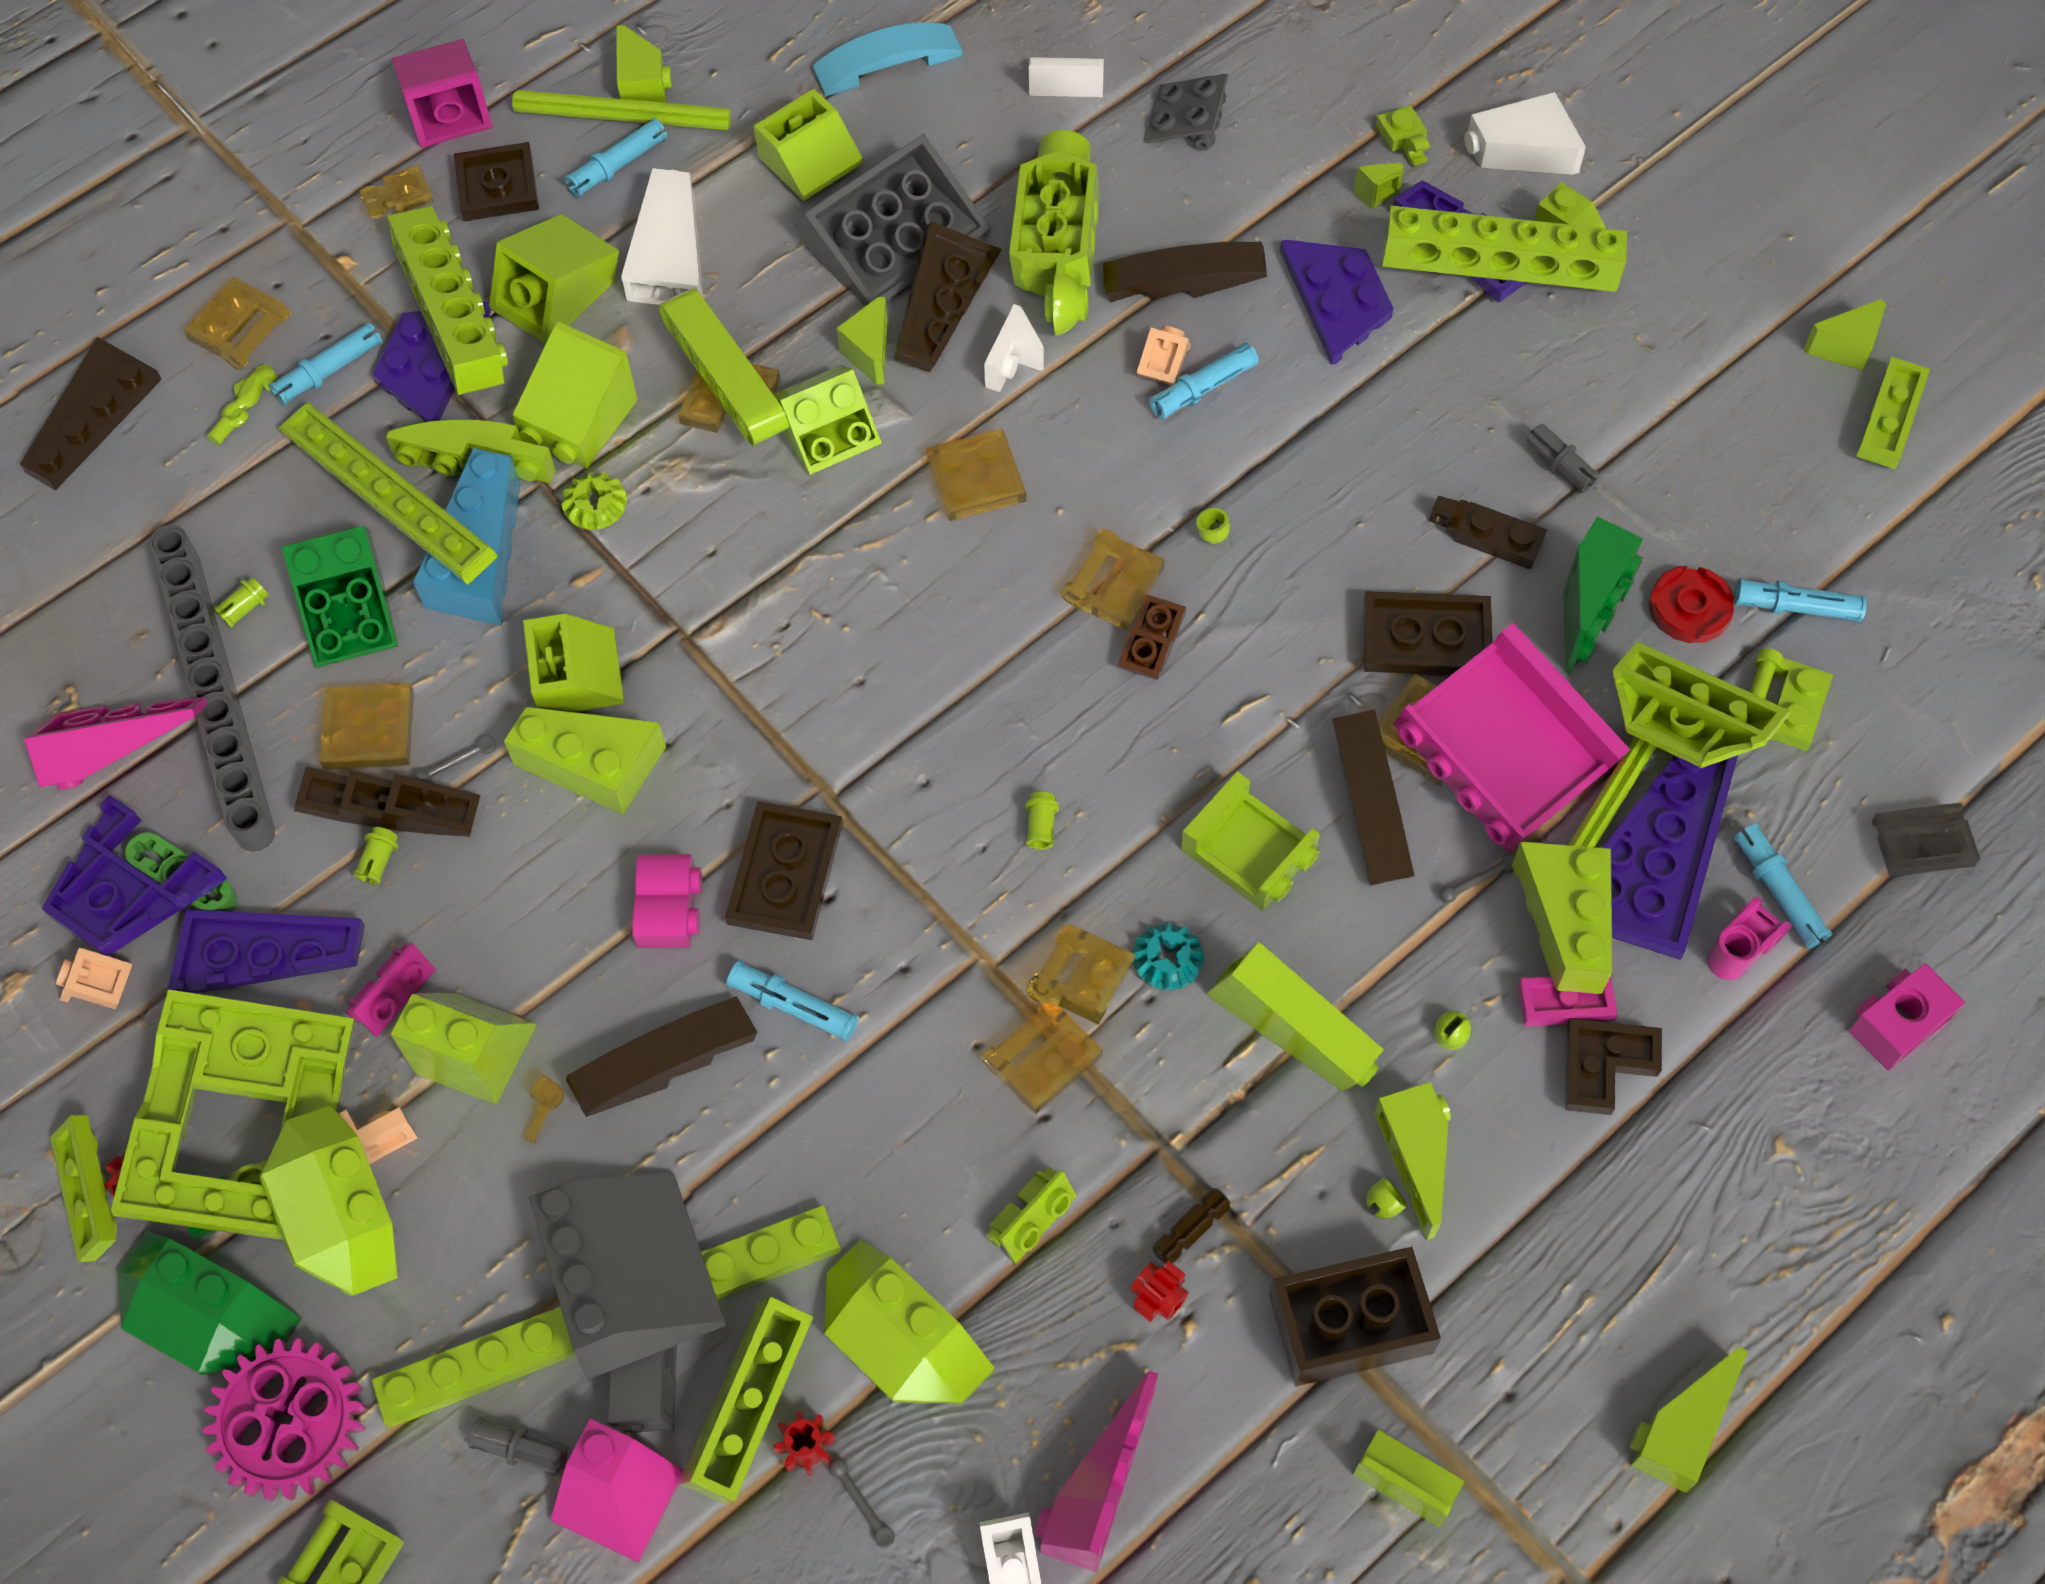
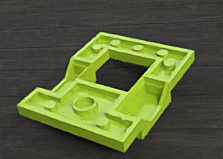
M168 989L156 1033L153 1066L144 1101L134 1118L111 1207L112 1216L284 1240L263 1185L174 1172L182 1138H186L197 1090L285 1102L287 1104L281 1129L288 1119L330 1105L337 1112L346 1073L345 1065L354 1029V1018Z

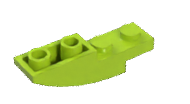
M441 420L389 431L386 436L395 461L408 467L420 466L433 469L445 476H461L473 448L511 456L518 477L526 481L538 480L551 483L556 471L549 448L521 441L516 425L483 420Z

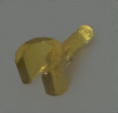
M541 1076L535 1082L530 1093L531 1097L540 1102L524 1140L531 1143L536 1142L550 1110L556 1109L564 1099L562 1088L546 1076Z

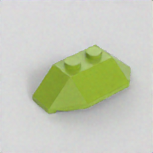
M1638 641L1613 669V677L1626 732L1700 768L1765 746L1789 717L1788 709Z
M331 1105L286 1120L261 1172L260 1179L293 1265L321 1281L339 1288L340 1291L351 1297L396 1280L398 1275L392 1221L359 1136Z
M860 1239L827 1272L824 1334L892 1402L962 1405L995 1371V1367L962 1325L885 1253Z

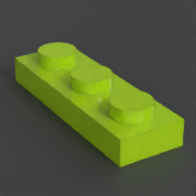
M1891 356L1856 457L1896 469L1930 372L1929 368Z
M70 1115L52 1134L50 1140L77 1262H94L117 1240V1224L110 1212L106 1195L107 1188L104 1186L107 1180L101 1173L97 1156L98 1141L96 1135L92 1133L88 1115Z

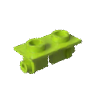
M1047 1167L1043 1172L1038 1170L1035 1176L1017 1194L1018 1199L1026 1204V1207L1021 1210L1010 1202L988 1225L990 1231L986 1234L987 1239L998 1248L1003 1245L1014 1264H1017L1027 1252L1037 1245L1040 1237L1058 1217L1063 1216L1067 1212L1071 1203L1077 1197L1063 1170L1060 1169L1056 1172L1050 1167Z

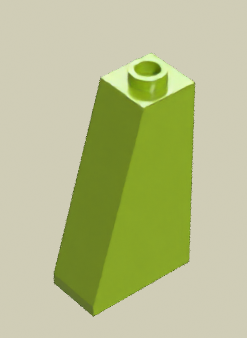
M1259 941L1234 959L1206 993L1212 1000L1342 1092L1356 1084L1363 1087L1379 1069L1375 1061L1384 1049Z

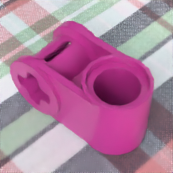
M1758 896L1754 897L1722 931L1708 954L1707 962L1709 968L1721 979L1735 980L1743 976L1764 954H1768L1793 926L1788 921L1781 922L1762 906L1763 900ZM1726 948L1733 949L1740 957L1730 954Z

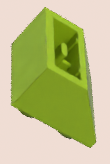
M814 88L754 125L758 157L803 201L863 164V158L838 111Z
M840 365L773 394L782 406L788 419L789 428L783 432L809 475L882 444L855 372L851 368Z
M566 613L523 620L531 693L537 708L578 712L625 704L614 628Z

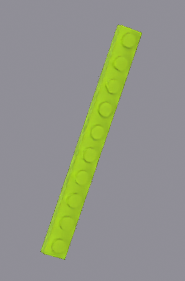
M822 1205L701 1253L717 1300H720L841 1253V1248L826 1208ZM560 1306L371 1380L383 1422L388 1428H392L576 1355L573 1351Z

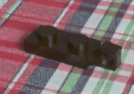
M1442 496L1437 497L1429 522L1446 527V532L1455 537L1454 542L1527 569H1532L1548 530L1471 501L1470 503L1466 500L1458 502L1457 500Z

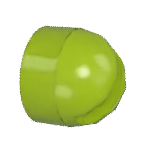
M1209 508L1202 511L1196 519L1198 533L1202 540L1211 544H1219L1227 539L1230 533V521L1228 514L1224 510Z
M1447 1011L1437 1019L1434 1027L1435 1040L1440 1046L1448 1050H1457L1464 1047L1472 1031L1470 1020L1460 1011ZM1454 1021L1458 1022L1460 1025L1448 1036L1444 1031Z
M1384 1177L1367 1192V1208L1374 1203L1380 1208L1374 1215L1377 1218L1391 1219L1407 1207V1203L1398 1189Z

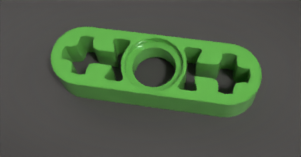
M142 833L135 836L129 841L125 849V857L129 864L159 885H162L190 856L154 833ZM145 850L150 853L155 851L163 862L159 867L156 862L148 857L142 859L141 854ZM226 879L221 885L210 891L215 895L220 893L223 896L218 902L210 900L208 902L203 895L188 905L193 910L232 912L237 904V895Z

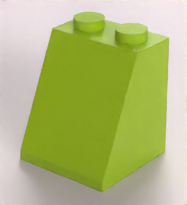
M563 214L498 241L496 246L489 302L490 309L546 345L558 321L569 326L614 283L619 250Z
M558 321L548 338L513 413L521 440L548 447L550 453H553L560 461L566 464L574 463L587 469L638 401L626 351Z
M421 993L411 995L390 1035L416 1075L497 1105L537 1026L534 1022L457 993Z

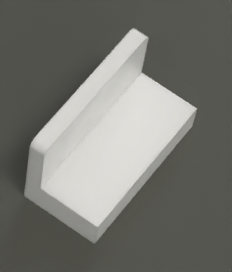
M1030 57L1029 96L1103 97L1104 59Z

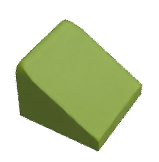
M1402 163L1360 166L1356 171L1354 193L1370 209L1379 206L1400 193L1405 166Z

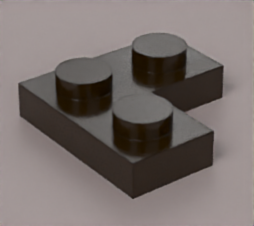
M1570 1018L1567 1024L1565 1110L1612 1115L1615 1110V1073L1658 1077L1661 1073L1662 1028Z

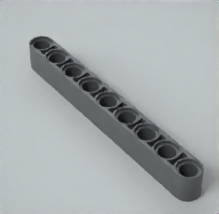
M172 524L164 525L152 534L150 548L191 698L206 697L208 704L196 715L223 819L241 848L251 852L261 851L273 841L275 827L200 558L183 528ZM225 716L223 719L216 721L218 718ZM235 751L233 754L226 756L227 753ZM245 786L242 790L234 792L237 788ZM256 821L253 826L243 829L248 823Z

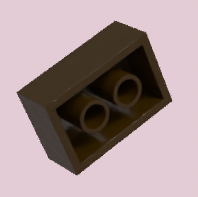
M1412 1246L1275 1278L1272 1281L1269 1298L1295 1387L1434 1354L1441 1340Z

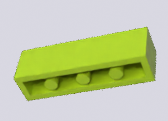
M771 1296L757 1303L679 1482L680 1485L722 1504L736 1501L813 1320V1316Z

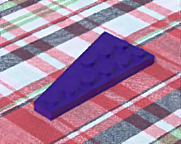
M1674 755L1666 768L1651 784L1646 794L1637 802L1603 846V848L1611 849L1613 939L1679 960L1682 959L1688 943L1738 755L1703 768Z

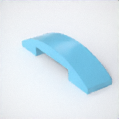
M932 22L908 23L883 28L839 46L818 60L813 65V71L824 96H829L859 87L860 75L925 57L928 66L961 57L963 56V50L950 25Z

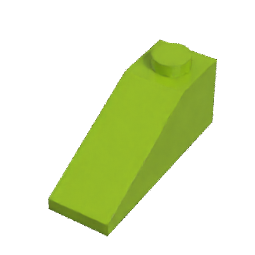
M1431 1082L1379 1098L1374 1112L1378 1126L1426 1240L1435 1238L1441 1225L1448 1121L1451 1119L1450 1110L1445 1098L1441 1094L1436 1095Z
M1738 1347L1660 1409L1648 1424L1640 1421L1629 1448L1637 1451L1631 1466L1687 1493L1698 1482L1747 1357L1748 1350Z

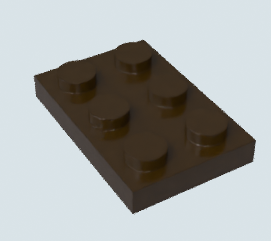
M1365 591L1364 672L1452 675L1493 643L1491 596Z
M757 801L725 915L726 924L813 941L843 826L842 816Z

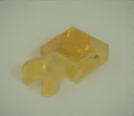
M419 165L383 177L385 186H367L359 191L364 204H367L366 208L370 218L381 217L389 208L394 206L397 213H402L434 202Z

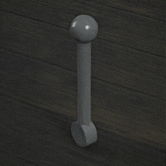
M489 735L482 736L478 740V745L428 770H416L413 778L429 782L431 777L481 752L490 754L496 749L494 738Z
M1507 853L1502 857L1499 864L1454 887H1443L1440 890V899L1444 903H1452L1456 900L1458 894L1502 871L1514 872L1512 863L1515 855Z
M842 1458L833 1459L829 1464L830 1474L840 1478L876 1532L875 1541L877 1545L881 1548L891 1547L895 1541L893 1530L882 1525L848 1474L847 1462Z

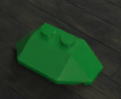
M149 1231L144 1233L118 1270L121 1329L200 1375L216 1373L224 1369L239 1368L240 1365L237 1357L240 1354L250 1361L256 1360L255 1348L258 1344L266 1348L270 1354L273 1353L275 1340L281 1339L286 1343L302 1319L248 1281L171 1238Z

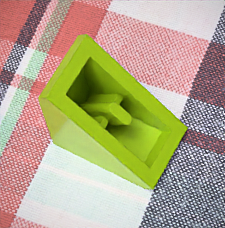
M877 297L837 327L839 352L876 385H884L888 330L886 297Z
M1879 299L1814 324L1803 349L1808 355L1863 370L1874 347L1886 303L1883 299Z

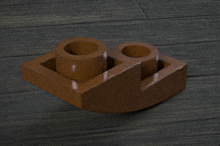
M1146 594L1135 627H1131L1118 667L1158 680L1186 614V606Z

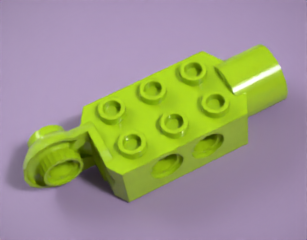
M1055 130L1044 135L1039 142L1037 158L1020 165L1009 252L1014 285L1025 291H1032L1045 296L1046 321L1053 322L1056 336L1070 331L1078 321L1087 320V287L1091 286L1100 204L1097 164L1090 162L1091 145L1084 136L1070 130Z

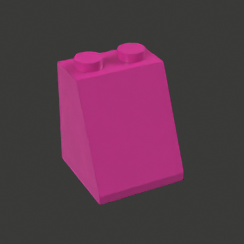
M464 39L391 58L421 148L493 128L479 77Z

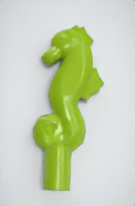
M265 363L262 366L256 367V370L246 379H242L234 384V395L237 399L228 403L223 408L221 419L206 435L213 444L220 446L235 428L247 422L249 418L247 409L256 405L259 401L263 387L267 391H271L269 384L277 380V374L270 364L267 365Z

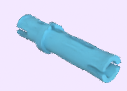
M652 118L647 124L603 153L596 152L591 155L588 163L564 177L566 184L573 183V185L568 187L570 192L578 198L601 181L608 182L613 179L616 171L667 139L666 131L659 133L660 130L664 129V126L659 120Z
M366 322L364 326L309 361L306 359L297 363L298 368L277 381L270 383V390L273 395H276L288 387L289 389L279 394L277 398L281 405H287L289 401L312 387L314 390L323 385L322 380L374 347L381 345L382 339L377 332L368 339L363 340L375 330L371 323Z
M1245 342L1197 372L1178 377L1176 383L1171 387L1149 398V404L1153 413L1156 416L1159 415L1160 420H1164L1187 405L1194 406L1201 401V397L1258 365L1259 358L1253 346L1249 347V343Z
M1739 578L1734 592V605L1770 609L1771 613L1782 614L1783 611L1862 622L1866 613L1867 598L1865 595H1850L1788 586L1785 581L1777 580L1775 584Z
M1758 824L1746 827L1745 831L1748 835H1744L1740 831L1733 839L1738 843L1755 868L1752 873L1757 881H1764L1805 942L1807 949L1821 944L1819 941L1821 938L1824 941L1832 935L1831 930L1824 924L1785 867L1788 863L1782 854L1777 855Z
M739 960L734 964L727 979L728 987L735 988L760 1000V1005L766 1009L771 1010L775 1007L807 1024H811L841 1038L842 1041L848 1042L858 1025L859 1016L850 1014L818 997L785 983L783 976L778 974L770 976ZM799 1004H802V1005H804V1006H806V1007H808V1008H810V1009H812V1010H814V1011H816V1012H819V1013H821V1014L827 1016L828 1018H826V1017H824V1016H822V1015H820V1014H818V1013H815V1012H813V1011H811V1010H809V1009H807V1008H805V1007H803V1006H801V1005H799Z

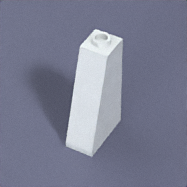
M652 168L621 275L627 301L659 305L693 287L703 297L695 197L690 172Z

